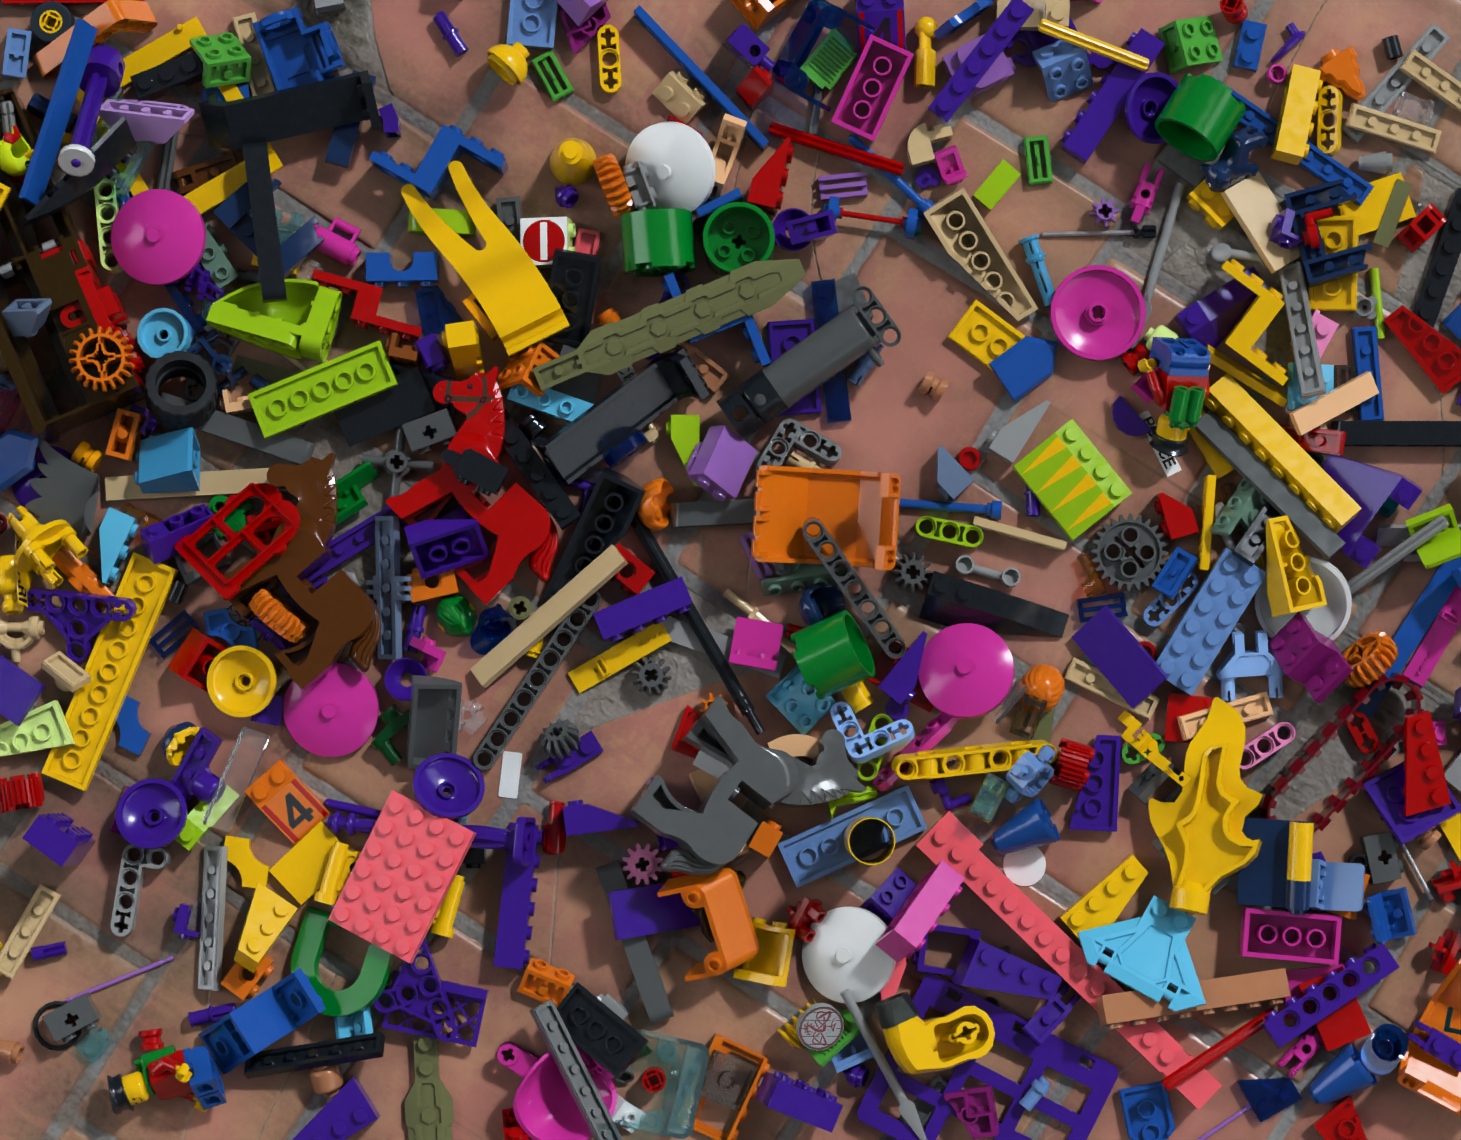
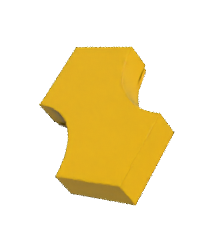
M226 835L224 846H228L227 861L234 864L239 870L242 878V887L256 888L258 882L267 887L270 866L261 863L253 855L251 840Z

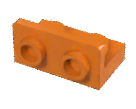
M531 958L517 992L543 1003L552 999L557 1008L569 993L575 975L565 969L551 966L544 960Z

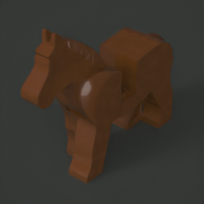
M330 453L323 460L311 457L310 460L305 461L301 465L277 463L269 468L267 472L268 482L278 489H287L290 494L298 499L296 508L300 513V526L296 535L286 544V551L281 555L271 557L240 585V591L229 600L241 616L248 620L254 614L249 607V602L254 594L261 588L273 592L282 583L296 603L319 621L315 631L306 641L295 647L279 650L275 654L287 669L286 672L304 691L334 667L340 654L349 645H352L349 651L350 659L361 672H367L381 635V620L376 603L346 572L340 570L318 590L306 579L333 556L329 544L333 538L338 518V486L333 471L336 460L334 453ZM284 521L276 529L271 543L283 533L285 528ZM252 559L241 563L233 571L223 574L226 579H231Z

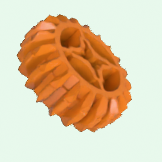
M612 153L599 156L598 159L593 160L596 176L612 215L617 218L623 214L633 212L635 209L633 199L615 155Z
M98 326L97 334L94 333L92 328H89L88 333L90 336L86 337L81 333L79 336L83 340L82 343L76 340L73 342L78 347V350L70 349L69 352L76 356V358L69 359V363L77 364V366L71 369V372L73 374L79 373L76 377L78 382L85 379L84 387L88 388L92 384L93 391H97L99 385H101L102 391L107 392V384H110L113 390L117 389L115 384L117 380L120 384L124 385L125 381L121 377L123 375L131 377V373L126 371V369L135 368L133 363L128 362V360L136 358L135 354H128V352L134 349L133 345L124 346L129 339L126 336L119 339L121 336L119 330L115 331L112 335L111 327H107L105 333H103V328ZM105 340L117 344L121 354L108 352ZM97 342L96 350L84 357L87 348ZM103 351L108 360L101 365L97 358L100 357L99 355ZM121 361L117 371L107 376L110 366ZM84 364L96 365L100 378L89 375L84 368Z
M261 588L251 598L252 600L249 602L251 611L284 639L297 643L307 633L306 631L309 629L307 620L274 592Z
M1370 632L1367 636L1363 635L1360 639H1356L1346 650H1343V656L1353 669L1343 682L1349 687L1358 688L1359 686L1364 687L1366 684L1370 685L1372 681L1378 680L1381 675H1385V672L1391 669V664L1395 663V658L1398 656V648L1392 638L1385 632Z

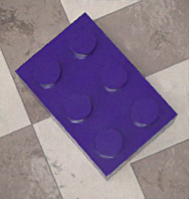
M775 1070L774 1074L766 1071L755 1096L757 1100L768 1108L831 1133L843 1105L836 1101L838 1097L832 1095L831 1092L819 1087L816 1090L809 1083L800 1079L795 1081Z

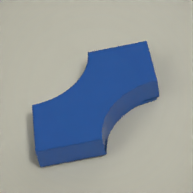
M977 0L961 13L948 19L934 31V34L938 39L953 34L960 27L981 15L992 5L993 1Z
M228 608L203 612L207 636H219L225 639L231 647L244 645L259 650L256 628L243 627L237 624L230 616Z
M126 696L116 720L120 728V741L118 745L137 755H141L151 733L147 732L139 721L138 708L140 702Z

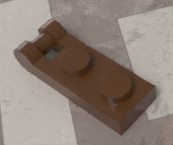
M229 154L173 172V180L178 185L177 193L184 196L238 165L235 154ZM191 176L193 183L187 185L185 178Z

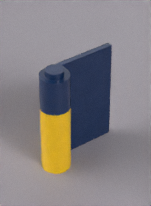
M1245 817L1242 832L1251 840L1260 839L1262 845L1258 856L1250 865L1239 870L1237 904L1284 907L1285 909H1290L1289 914L1304 915V911L1309 910L1314 823Z

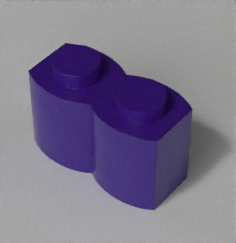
M435 333L414 343L429 373L434 372L437 375L448 369L447 365L450 361Z

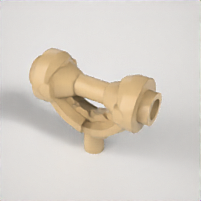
M0 616V644L6 649H11V662H20V649H25L35 639H40L41 635L45 634V621H41L40 616H31L23 623L8 622ZM22 632L24 635L20 638H12L7 633Z

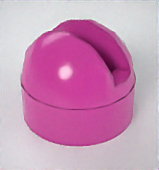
M1281 64L1272 65L1266 72V78L1271 84H1279L1287 76V71Z

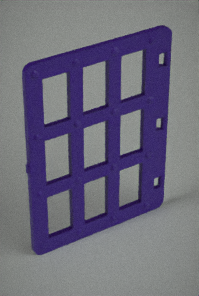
M935 974L925 975L912 999L919 1012V1018L923 1019L929 1006L946 1015L964 1006H976L986 1012L992 1020L995 1040L1033 1059L1021 1084L975 1062L976 1059L969 1060L954 1067L955 1069L943 1093H940L897 1071L899 1065L888 1048L884 1056L902 1090L935 1106L924 1129L927 1140H937L949 1114L957 1117L954 1108L944 1099V1094L961 1090L968 1075L988 1085H992V1087L1013 1097L1002 1122L999 1123L1000 1133L994 1136L993 1140H1033L1015 1131L1025 1110L1019 1101L1032 1087L1031 1083L1034 1079H1039L1042 1076L1046 1066L1090 1087L1091 1091L1079 1114L1044 1096L1034 1108L1072 1127L1066 1140H1087L1118 1078L1117 1068L1053 1034H1050L1040 1046H1037L1026 1034L1023 1036L1012 1030L1015 1022L1024 1026L1028 1021ZM948 989L962 995L958 1002L946 996ZM1081 1056L1094 1062L1090 1069L1078 1064ZM878 1067L857 1109L858 1118L862 1122L897 1140H920L909 1125L878 1110L889 1087L880 1067Z

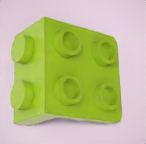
M1450 503L1405 520L1410 537L1440 515H1443L1449 523L1448 527L1415 549L1424 567L1427 569L1461 557V530L1458 527L1454 510Z

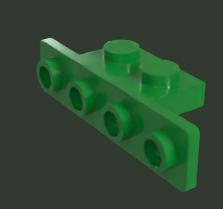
M369 461L337 480V525L369 505L360 489L379 477Z

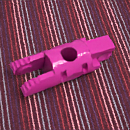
M1149 163L1144 165L1136 191L1129 205V208L1133 209L1130 222L1137 225L1140 223L1143 214L1149 215L1154 197L1165 173V169L1160 168L1156 173L1154 184L1145 181L1151 170V164ZM1141 192H1147L1148 198H1143Z
M1315 1028L1313 1031L1308 1029L1276 1063L1281 1068L1293 1056L1298 1060L1287 1074L1291 1079L1323 1045L1317 1029ZM1303 1045L1307 1046L1305 1053L1302 1051Z

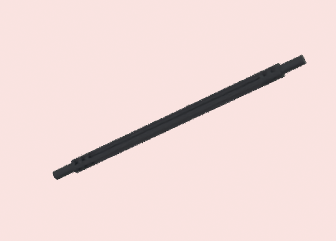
M635 513L631 526L662 579L667 583L678 578L653 533L640 521ZM693 603L689 606L690 610L683 613L741 714L746 716L756 735L763 733L765 729L753 711L755 708Z

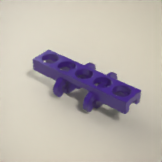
M198 264L189 275L181 279L189 285L188 287L185 286L184 290L190 292L195 287L199 293H202L196 296L197 299L203 300L207 297L216 302L224 296L225 291L210 282V271L201 270L202 267Z

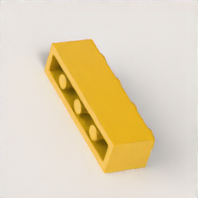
M1293 64L1288 72L1270 159L1298 165L1303 158L1306 159L1310 147L1309 144H1306L1307 138L1311 137L1314 128L1311 118L1312 115L1316 114L1318 108V101H1315L1316 94L1320 93L1323 80H1320V70Z

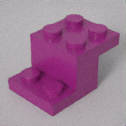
M1297 612L1268 642V649L1286 676L1303 684L1314 701L1321 703L1353 671L1333 640L1314 630L1305 615Z

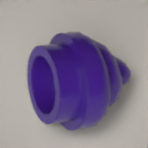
M561 185L555 188L556 203L560 207L569 209L577 203L579 195L573 186Z
M857 1064L843 1070L847 1081L852 1087L865 1086L869 1077V1069H866L864 1065Z

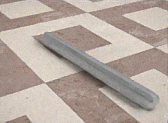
M1440 515L1347 581L1351 595L1448 527L1447 519Z

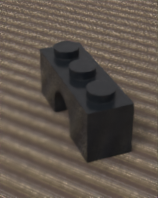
M194 51L130 76L138 99L152 101L165 96L164 92L170 88L179 85H186L188 87L202 81L203 62Z

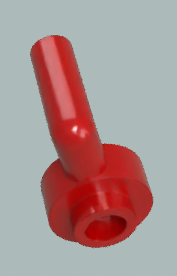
M1332 208L1309 212L1304 215L1307 231L1302 233L1305 246L1310 245L1311 249L1321 247L1315 221L1333 217Z

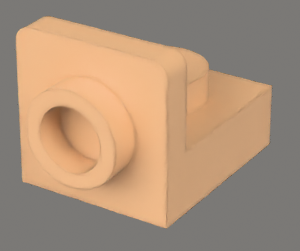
M227 389L222 390L223 396L219 397L221 409L222 411L225 410L226 414L237 415L254 412L248 396L237 397L235 402H232L230 392Z

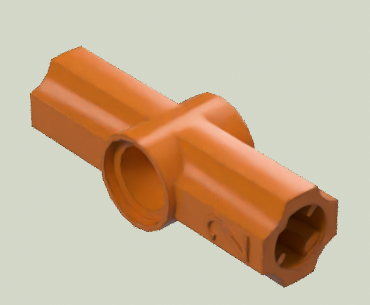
M66 546L55 553L52 561L56 563L60 571L68 577L67 580L80 593L115 596L99 579V575L87 563L76 559ZM103 601L97 602V607L100 610L107 607Z

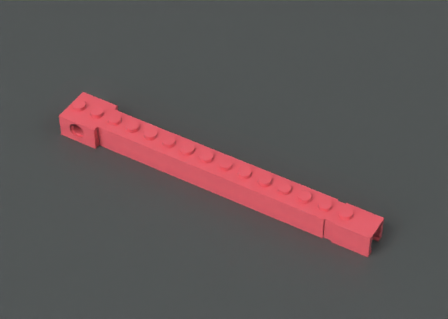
M947 811L915 844L935 865L943 860L965 878L963 883L1097 1013L1095 998L1101 995L1125 992L1109 975L1103 973L1104 970L1097 964L1095 967L1087 964L1083 950L979 850L984 844L950 811ZM1154 1019L1146 1020L1145 1025L1132 1026L1131 1022L1123 1023V1028L1115 1029L1157 1071L1162 1072L1165 1077L1194 1059L1190 1054L1183 1051L1184 1048L1158 1023H1155ZM1203 1068L1175 1088L1199 1110L1222 1085Z

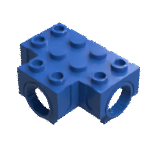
M295 7L290 10L270 14L260 21L252 23L277 91L326 80V76L332 75L336 71L340 72L347 69L332 26L328 21L307 28L303 22L301 10Z

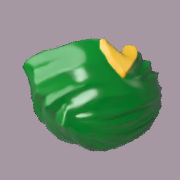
M445 596L439 602L435 612L438 626L444 633L446 632L450 636L457 637L472 635L477 616L475 608L464 596Z

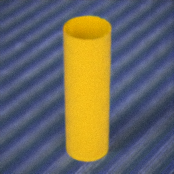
M860 816L852 820L845 829L844 845L846 850L852 857L863 864L877 865L883 863L894 851L896 842L894 832L881 819L872 816ZM877 819L883 824L888 835V842L884 852L871 860L856 858L849 844L853 828L863 820Z

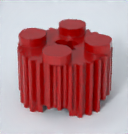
M1061 738L1058 747H1061V752H1057V758L1051 764L1054 774L1050 778L1049 784L1075 792L1081 791L1083 784H1087L1090 771L1086 770L1088 763H1091L1094 758L1095 749L1089 745Z
M40 772L27 774V779H25V775L9 777L10 782H7V778H0L1 813L43 806L42 801H45Z

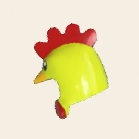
M13 125L11 127L12 133H4L3 139L0 141V169L9 175L12 183L18 181L23 185L34 149L26 142L18 127Z

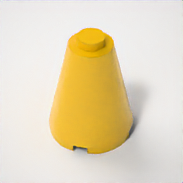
M568 138L559 142L553 148L549 159L550 169L559 181L571 186L580 185L588 181L595 171L593 160L597 158L593 148L587 142L578 138Z

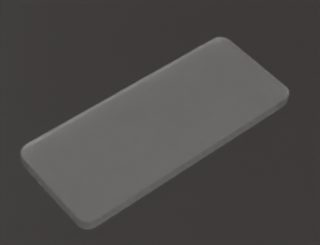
M248 727L241 729L218 787L204 816V825L225 832L231 831L246 796L244 791L253 780L269 742V735Z

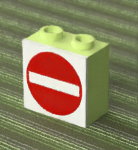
M567 216L520 218L521 246L538 269L552 268L555 248L576 252V248L572 247V237L576 236V226Z

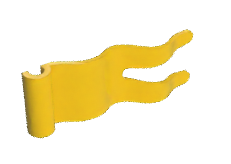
M452 161L448 169L459 196L486 242V247L483 250L474 249L454 232L434 212L412 184H406L402 187L401 194L414 218L473 292L496 329L509 357L570 327L560 304L540 271L512 233L483 200L461 162Z

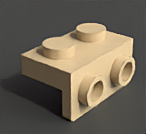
M678 69L669 72L652 92L668 110L687 125L710 102L706 97V93L701 88L696 87L685 72Z

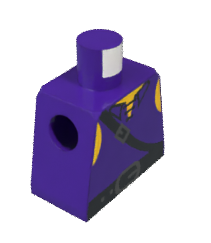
M744 23L738 26L722 44L749 69L758 66L761 70L765 68L769 72L775 65L766 55L770 50L769 47ZM750 48L756 51L755 57L750 54Z

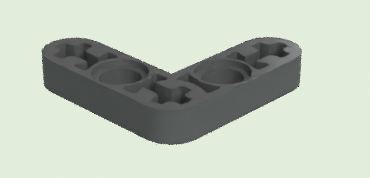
M785 419L778 426L755 469L759 470L760 466L767 465L769 459L774 460L771 466H781L791 447L827 466L835 465L839 461L842 451L840 446L832 440L794 419ZM788 427H791L792 432L789 433L787 439L785 440L782 437ZM811 437L815 440L816 445L814 447H807L803 439ZM821 443L823 447L821 448L820 452H817ZM772 445H781L784 448V453L775 454L772 451ZM829 450L834 451L831 458L826 456Z

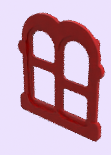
M250 483L237 495H231L226 499V505L194 533L182 537L174 546L176 551L226 601L232 599L240 591V585L271 557L284 553L287 549L286 544L292 540L299 529L300 513L293 503L283 500L281 492L271 484ZM251 497L261 498L264 501L262 512L238 533H235L224 522L225 517L243 501ZM274 517L283 519L285 522L283 533L268 546L264 545L254 535V531L268 519ZM217 528L228 539V542L210 558H206L195 547V544L211 529ZM242 541H247L258 552V555L231 579H226L216 569V564Z

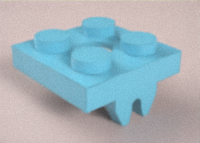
M1291 362L1288 363L1287 410L1294 411L1320 396L1307 399L1302 398L1296 363ZM1321 364L1327 393L1334 389V365Z

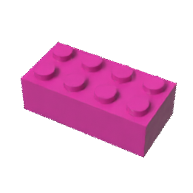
M870 34L831 122L875 142L914 54Z
M945 861L939 862L922 877L875 945L897 963L904 957L909 959L915 950L918 952L925 944L926 940L924 937L936 928L938 917H942L951 905L948 903L961 892L963 888L960 885L965 878Z
M1242 907L1238 955L1338 965L1342 916L1316 913L1295 915L1289 914L1290 911Z

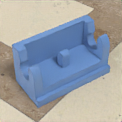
M8 28L2 79L16 78L18 81H23V78L26 79L32 31Z
M860 1032L831 1060L836 1072L839 1073L874 1056Z

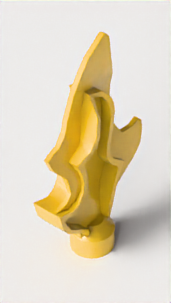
M1214 697L1212 700L1209 715L1190 742L1186 752L1184 773L1192 778V780L1182 789L1181 794L1174 803L1160 802L1151 798L1148 804L1151 824L1164 847L1170 864L1173 888L1169 908L1200 915H1207L1212 889L1222 879L1249 866L1258 856L1262 845L1260 839L1251 840L1242 832L1245 817L1259 805L1263 794L1248 788L1240 777V765L1246 742V727L1238 710L1219 697Z

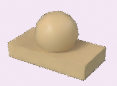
M61 651L41 661V668L54 677L55 685L62 691H71L73 693L91 682V675Z

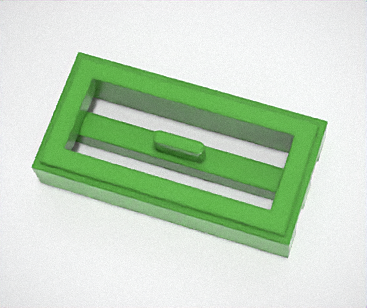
M552 49L531 60L553 103L574 92ZM550 56L567 89H562L546 60L547 57ZM542 61L559 92L558 94H554L538 62Z
M1048 135L1024 138L1029 186L1053 183ZM1038 141H1043L1046 178L1042 176ZM1029 142H1033L1037 179H1034Z

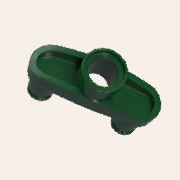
M393 704L378 716L386 727L371 743L372 747L376 751L379 750L391 766H394L403 758L390 742L392 740L391 737L409 723L410 709L402 713L396 704Z

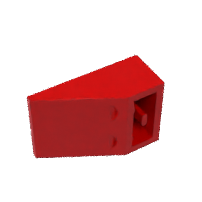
M786 138L752 178L747 203L757 206L764 213L775 215L776 209H781L784 192H781L780 189L781 186L786 187L789 169L785 167L786 163L791 164L794 146L790 145L791 138Z

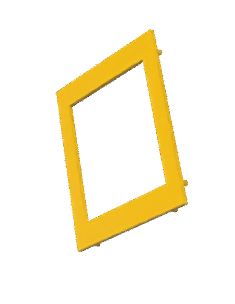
M194 17L182 25L178 24L177 28L123 58L125 70L119 90L132 83L130 76L166 63L191 49V38L207 36L198 18ZM236 84L218 86L227 102L244 98ZM79 87L76 97L80 105H82L85 92ZM98 116L95 130L101 139L111 126ZM267 142L270 173L273 174L284 166L270 142ZM131 157L125 164L119 162L116 165L133 196L149 190ZM245 161L189 192L184 197L195 205L201 215L220 205L247 182Z

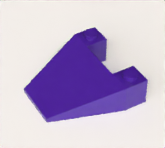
M1329 454L1321 468L1362 508L1357 516L1341 529L1337 535L1346 543L1342 547L1344 553L1366 569L1379 552L1381 546L1366 537L1362 532L1388 497L1409 510L1423 491V488L1402 474Z

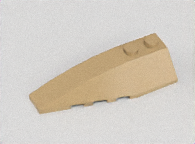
M963 186L923 212L948 254L1017 321L1038 309Z

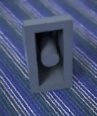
M51 298L16 299L6 307L2 314L13 337L24 336L29 338L36 335L38 329L46 322L52 300Z
M941 445L937 450L936 485L939 487L937 492L945 500L950 498L953 501L974 479Z

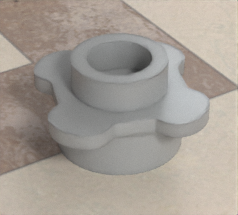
M1358 295L1357 311H1353V316L1356 319L1361 317H1368L1370 320L1376 317V297L1370 296L1368 298Z

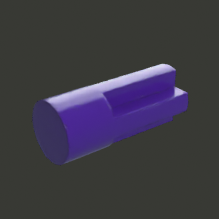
M65 941L31 948L34 962L68 954Z

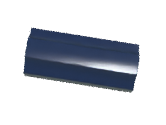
M35 93L31 97L26 110L44 120L50 100ZM71 112L65 132L71 133L78 120L77 114Z

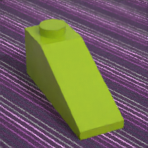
M671 415V421H666V435H671V441L686 469L695 446L700 442V415ZM691 480L695 488H700V486H698L693 480Z
M224 783L222 793L213 803L205 804L203 801H200L187 815L186 824L182 832L175 840L188 851H193L239 794Z

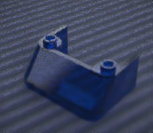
M811 0L772 69V77L777 83L830 112L831 107L804 92L808 86L809 78L807 73L800 69V67L806 61L824 27L836 29L847 17L872 32L876 28L826 0Z

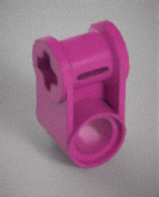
M512 1042L503 1043L497 1053L499 1062L522 1078H525L529 1070L540 1059L539 1056ZM509 1048H511L513 1050L512 1054L514 1057H508V1059H505L504 1052L502 1051H507Z

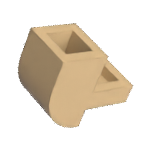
M922 123L911 132L907 143V156L911 169L934 163L935 157L931 144L952 139L953 132L951 126L945 127L944 124H939L931 127V131H927L926 123Z

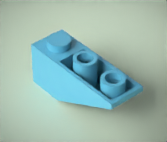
M111 507L108 508L99 528L102 582L110 585L111 581L115 582L120 572L118 565L121 559L125 560L130 550L128 543L131 538L136 537L140 525H137L138 519Z

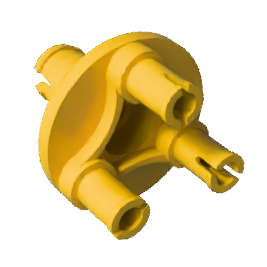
M23 506L17 507L16 509L23 520L19 521L11 512L7 516L8 524L12 526L13 530L22 539V544L14 557V564L20 571L34 570L37 575H41L52 589H55V586L59 587L64 581L63 577L54 569L56 563L52 561L55 553L66 546L76 559H80L87 554L88 548L78 539L76 531L66 520L59 519L47 524H40L28 512V509Z

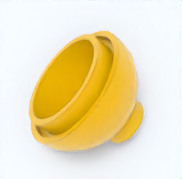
M516 41L512 46L508 44L494 45L486 51L488 64L504 81L510 85H521L524 82L528 71L526 58L530 53L521 43Z

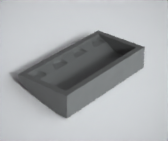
M412 675L406 749L407 769H417L424 760L436 754L457 753L462 693L461 682L440 677Z

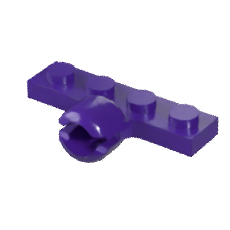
M205 727L199 729L170 782L183 794L187 805L193 795L205 804L213 803L224 789L223 780L209 769L210 763L223 740Z

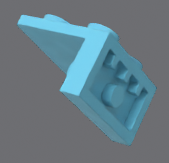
M798 665L765 696L802 735H805L830 711L833 704L836 703L832 696L818 699L815 694L818 691L815 687L807 685Z

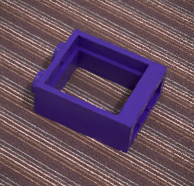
M938 924L934 929L935 931L969 935L968 941L970 938L980 940L981 931L976 929ZM927 933L924 937L926 940L925 944L918 952L915 950L913 953L912 965H916L917 971L954 976L957 969L924 965L928 939Z

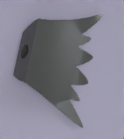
M40 438L39 447L48 464L37 463V465L47 478L29 480L33 489L42 497L28 502L25 508L40 516L36 518L40 524H47L51 521L62 519L71 525L76 531L77 537L90 536L99 494V474L91 472L65 458Z

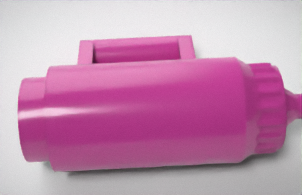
M335 217L329 229L314 225L317 237L324 238V242L315 250L346 266L348 264L351 266L356 264L362 252V249L358 248V245L355 244L361 229L338 217ZM335 227L352 235L351 240L349 241L334 233Z

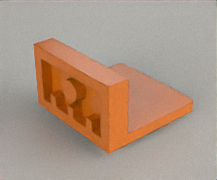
M542 341L510 357L508 356V362L498 376L500 390L521 383L537 397L543 396L546 389L541 391L532 368L561 356Z

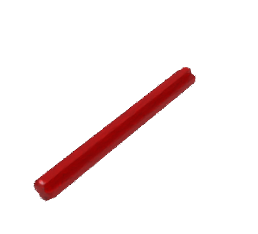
M772 122L768 129V133L771 136L784 140L791 138L793 143L900 176L904 169V164L781 124Z
M1267 1009L1162 1079L1161 1085L1166 1091L1174 1089L1262 1030L1263 1027L1261 1025L1266 1022L1263 1017L1275 1009Z

